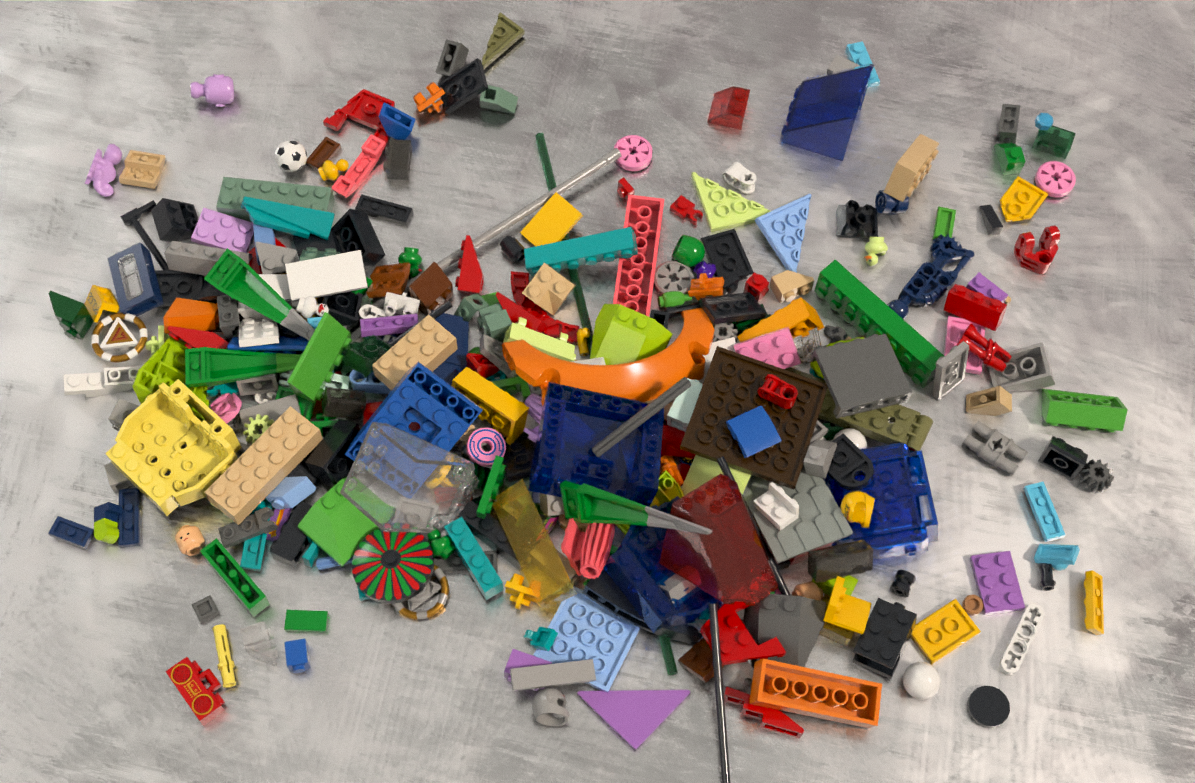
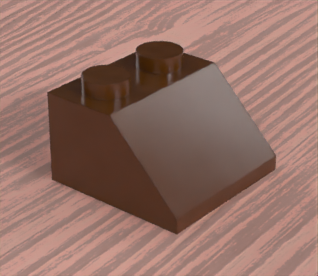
M433 262L409 286L410 297L420 300L418 309L426 316L432 310L440 307L445 301H448L453 295L452 282L436 262Z

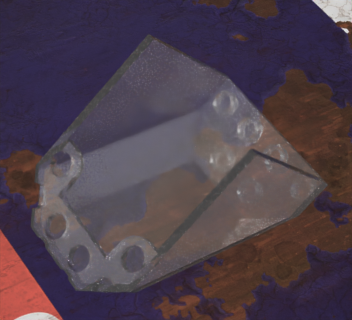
M372 422L340 494L384 532L431 533L434 530H439L441 533L445 530L444 526L450 521L458 519V514L469 503L479 481L478 477L474 474L475 466L471 461L387 423Z

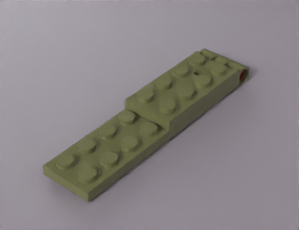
M792 367L785 369L826 384L825 380ZM829 388L818 416L820 419L843 428L858 430L866 437L905 451L913 456L919 454L933 424V420L930 417L921 415L920 412L899 404L836 419L833 413L836 405Z

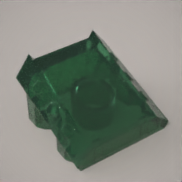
M375 335L366 336L362 339V342H351L348 344V351L343 360L346 367H351L366 378L374 372L372 365L393 346Z

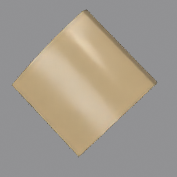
M130 150L124 160L125 168L119 177V182L121 184L155 189L164 167L165 155Z

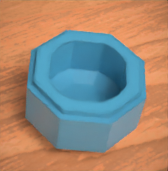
M1040 113L1035 119V126L1040 130H1048L1053 124V117L1048 113Z

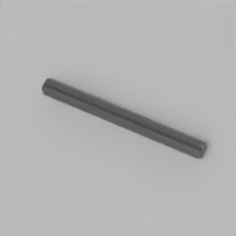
M686 377L682 378L591 448L595 456H601L690 388V381Z

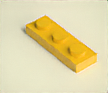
M1093 570L1085 571L1084 587L1086 589V598L1084 599L1086 617L1084 623L1088 631L1095 635L1104 634L1103 577Z

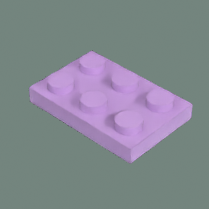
M203 208L191 241L208 247L228 248L229 250L247 253L254 236L253 223Z

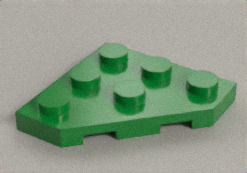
M495 456L477 509V517L485 519L486 514H490L493 506L492 501L497 499L499 486H503L506 472L503 457Z

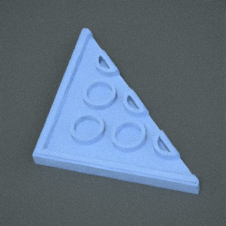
M811 194L768 212L755 220L786 270L796 273Z

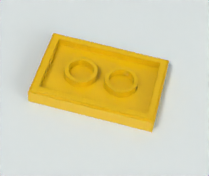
M555 192L520 233L534 246L559 242L583 215Z
M955 598L917 623L910 638L928 662L933 665L978 635L981 631Z

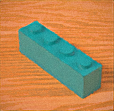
M462 516L444 526L446 535L450 537L457 554L484 598L488 600L503 591L502 580Z

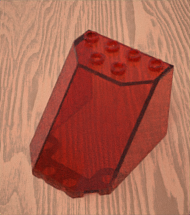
M719 474L672 504L670 515L711 529L712 532L706 535L667 528L659 562L661 565L725 604L734 605V602L738 601L744 602L748 606H755L760 600H763L778 588L772 565L737 482L731 480L726 475Z

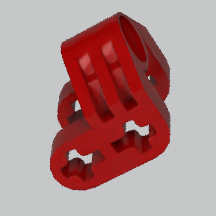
M1053 225L1044 228L1039 239L1041 251L1035 254L1032 252L1035 246L1033 234L1026 232L1019 235L1014 246V254L1021 267L1037 274H1044L1048 271L1058 250L1057 244L1060 240L1058 227Z

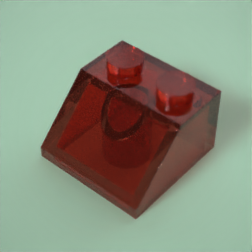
M732 86L714 93L707 123L742 130L750 89Z

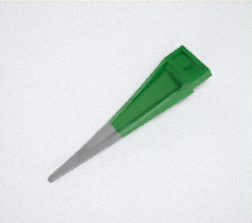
M227 248L204 279L224 294L310 341L315 329L243 259Z
M564 480L560 484L565 518L567 519L573 518L574 521L580 523L653 526L706 535L712 532L711 529L585 483L579 485Z

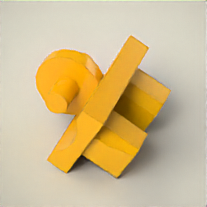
M514 573L510 581H506L505 593L511 594L510 601L516 602L515 609L520 610L522 605L529 607L531 601L540 604L542 599V582L532 580L528 588L522 586L524 577Z

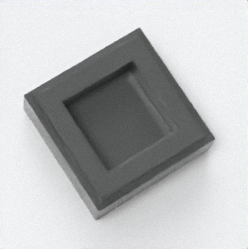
M211 595L192 604L201 624L220 615Z

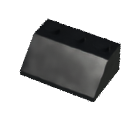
M349 209L332 227L340 254L361 250L365 270L374 267L385 256L366 212Z
M338 419L305 462L311 473L330 488L335 486L342 478L352 476L359 465L345 455L360 431L357 423Z

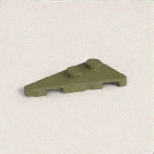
M501 12L498 14L497 23L494 25L493 33L487 44L486 53L482 58L483 69L487 68L525 34L523 28Z

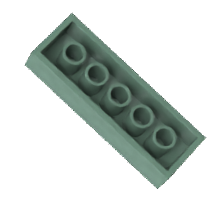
M223 177L216 209L217 212L252 222L248 212L241 208L243 197L246 196L332 213L334 195L331 187Z

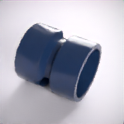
M884 190L877 192L875 207L878 213L904 214L908 209V196L902 202L884 193Z

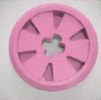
M624 136L614 146V149L617 148L622 155L615 162L624 170L640 171L646 168L652 160V146L641 136Z
M1049 161L1042 164L1035 175L1036 186L1048 193L1050 197L1058 198L1068 195L1076 182L1073 170L1066 164L1058 161Z

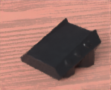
M849 200L845 205L838 206L836 210V235L861 238L878 237L876 208L868 204L860 207L854 200Z

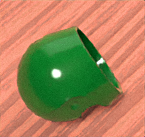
M682 235L671 257L683 265L694 267L704 259L705 248L703 243L697 238Z

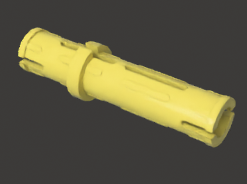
M220 624L212 628L219 660L217 667L221 671L223 688H230L237 684L233 670L235 664L231 660L226 625Z

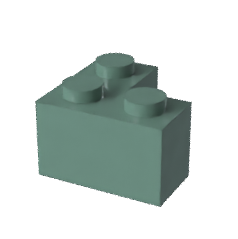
M500 303L478 309L479 317H477L479 327L483 328V334L504 342L505 332L512 324L506 309L503 310Z

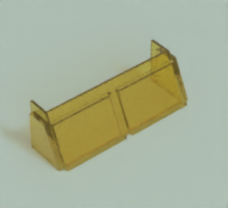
M523 479L497 495V501L493 503V507L540 608L544 606L549 608L577 593Z

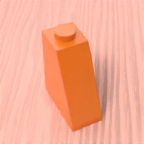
M176 297L163 317L164 332L166 334L170 332L167 330L169 326L202 331L216 330L219 325L218 304Z

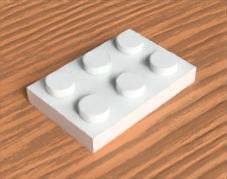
M264 316L262 319L246 318L239 321V347L279 343L277 322Z

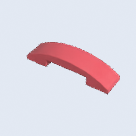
M371 134L361 147L362 152L344 176L340 175L331 187L332 191L345 198L354 193L375 167L386 146V142Z

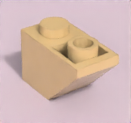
M786 270L772 276L769 287L779 303L789 302L798 295L808 294L812 290L815 280L813 277Z

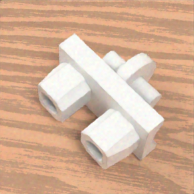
M387 292L383 310L388 315H394L395 313L418 315L420 300L407 297L405 292L402 295Z

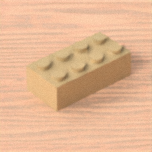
M919 134L896 163L884 193L902 202L907 196L911 197L914 190L917 189L920 182L923 181L926 174L931 170V163L939 153L936 150L939 143Z
M428 314L372 365L374 376L392 391L405 373L418 361L433 372L458 349L456 337Z

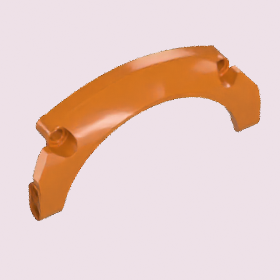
M702 308L684 310L681 313L684 323L683 329L670 346L648 358L616 365H588L561 360L537 350L523 339L502 343V352L511 371L515 370L516 374L528 384L540 387L541 403L544 407L563 409L611 408L656 399L684 377L691 380L704 378L706 360L703 355L709 354L715 330L711 320Z

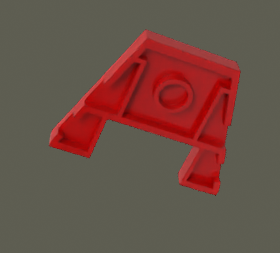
M363 89L347 101L346 106L342 109H337L330 118L327 117L323 123L324 126L339 131L345 120L349 118L377 130L374 136L385 141L387 146L389 136L386 134L378 116L384 102L394 108L395 102Z
M741 587L718 610L722 665L743 663L752 659H768V657L774 656L779 658L786 654L777 637L757 645L736 612L751 606L753 603L744 587ZM709 619L701 627L700 632L712 650Z

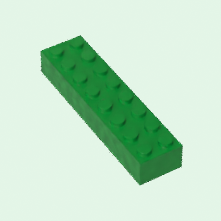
M837 260L831 262L819 273L814 290L819 298L824 299L834 311L841 314L847 323H851L858 333L866 338L874 334H886L903 372L909 375L915 384L920 385L924 389L935 379L936 362L940 357L944 356L939 350Z

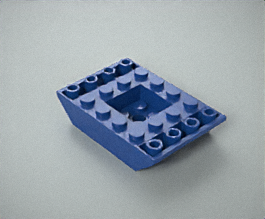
M418 361L405 373L361 428L345 455L402 496L411 499L483 409ZM417 422L420 428L417 431H413L409 428V424Z

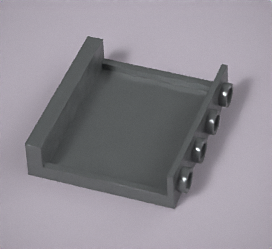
M874 334L864 339L856 338L851 342H839L828 347L821 346L814 350L811 357V362L817 361L836 407L833 413L836 419L908 402L913 393L886 334Z

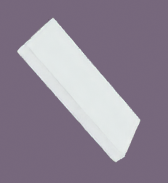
M361 250L285 264L292 302L299 301L300 297L313 296L317 298L368 288Z

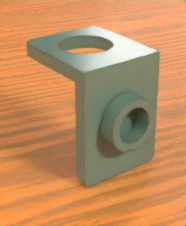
M479 294L466 296L462 299L454 315L463 317V321L470 323L476 311L488 307L489 304ZM473 299L480 301L482 305H477Z

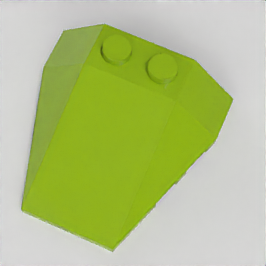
M604 304L595 321L590 359L604 357L606 365L639 361L666 349L673 334L655 319L621 304Z
M170 336L137 371L132 387L140 404L145 401L148 395L155 393L159 389L158 386L163 382L170 387L179 379L186 386L185 349H188L184 346L186 343L181 340L177 341ZM208 386L189 388L201 401L209 406V400L206 399ZM188 403L194 415L201 422L205 420V418Z

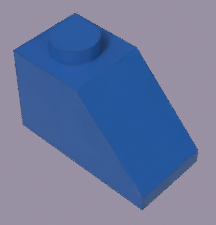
M385 102L378 116L386 134L401 143H404L412 132L416 120Z

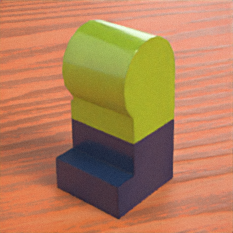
M107 502L94 507V537L97 540L108 544H113L118 540V515L122 514L121 506Z

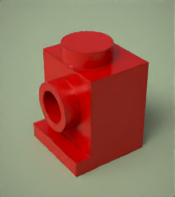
M754 272L746 281L743 293L750 292L759 303L769 291V282L763 275Z

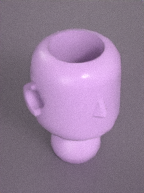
M213 74V76L206 77L204 84L198 82L190 83L191 97L194 99L205 97L207 103L215 104L216 107H224L225 104H230L234 101L233 79L229 76Z

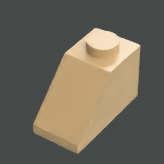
M1001 386L967 394L966 412L990 416L1012 412V394Z

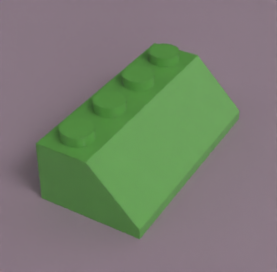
M1042 388V417L1047 424L1052 426L1064 424L1071 428L1082 426L1089 430L1100 428L1108 432L1123 431L1128 409L1118 397Z

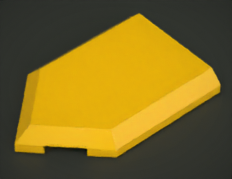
M1017 176L1000 199L1005 221L1031 219L1048 196V193Z

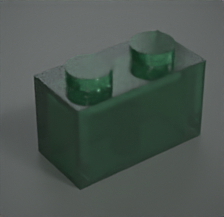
M1053 125L1048 130L1038 129L1032 148L1058 158L1066 159L1076 133Z

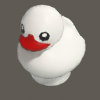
M309 296L306 298L300 297L296 312H300L303 318L307 319L311 318L315 313L322 317L325 312H329V309L325 304L317 305L315 297Z

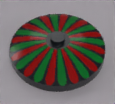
M403 525L385 526L371 532L360 542L352 559V574L359 589L368 598L385 604L401 603L415 597L426 587L434 570V555L427 539L417 530Z

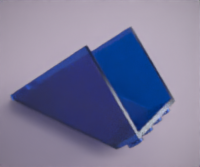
M866 64L804 79L801 85L796 88L794 99L790 103L786 119L788 123L783 126L781 135L784 136L782 143L843 161L858 111L862 108L874 64Z

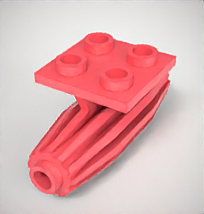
M569 519L565 529L564 540L561 543V549L566 554L571 567L574 568L578 576L583 575V577L588 579H596V577L600 576L609 558L615 533V524L589 523L586 532H582L579 530L574 519Z

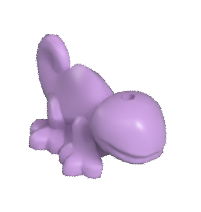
M109 144L103 158L102 151L97 149L85 181L87 185L93 181V187L96 192L104 197H109L114 193L113 187L108 183L115 179L116 170L114 165L119 164L122 159V151L118 146Z

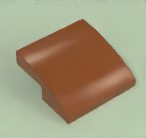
M410 263L376 266L370 275L373 282L366 292L368 298L385 297L387 292L402 295L408 282Z

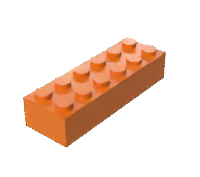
M760 659L754 663L749 704L871 728L878 726L882 684L768 659Z

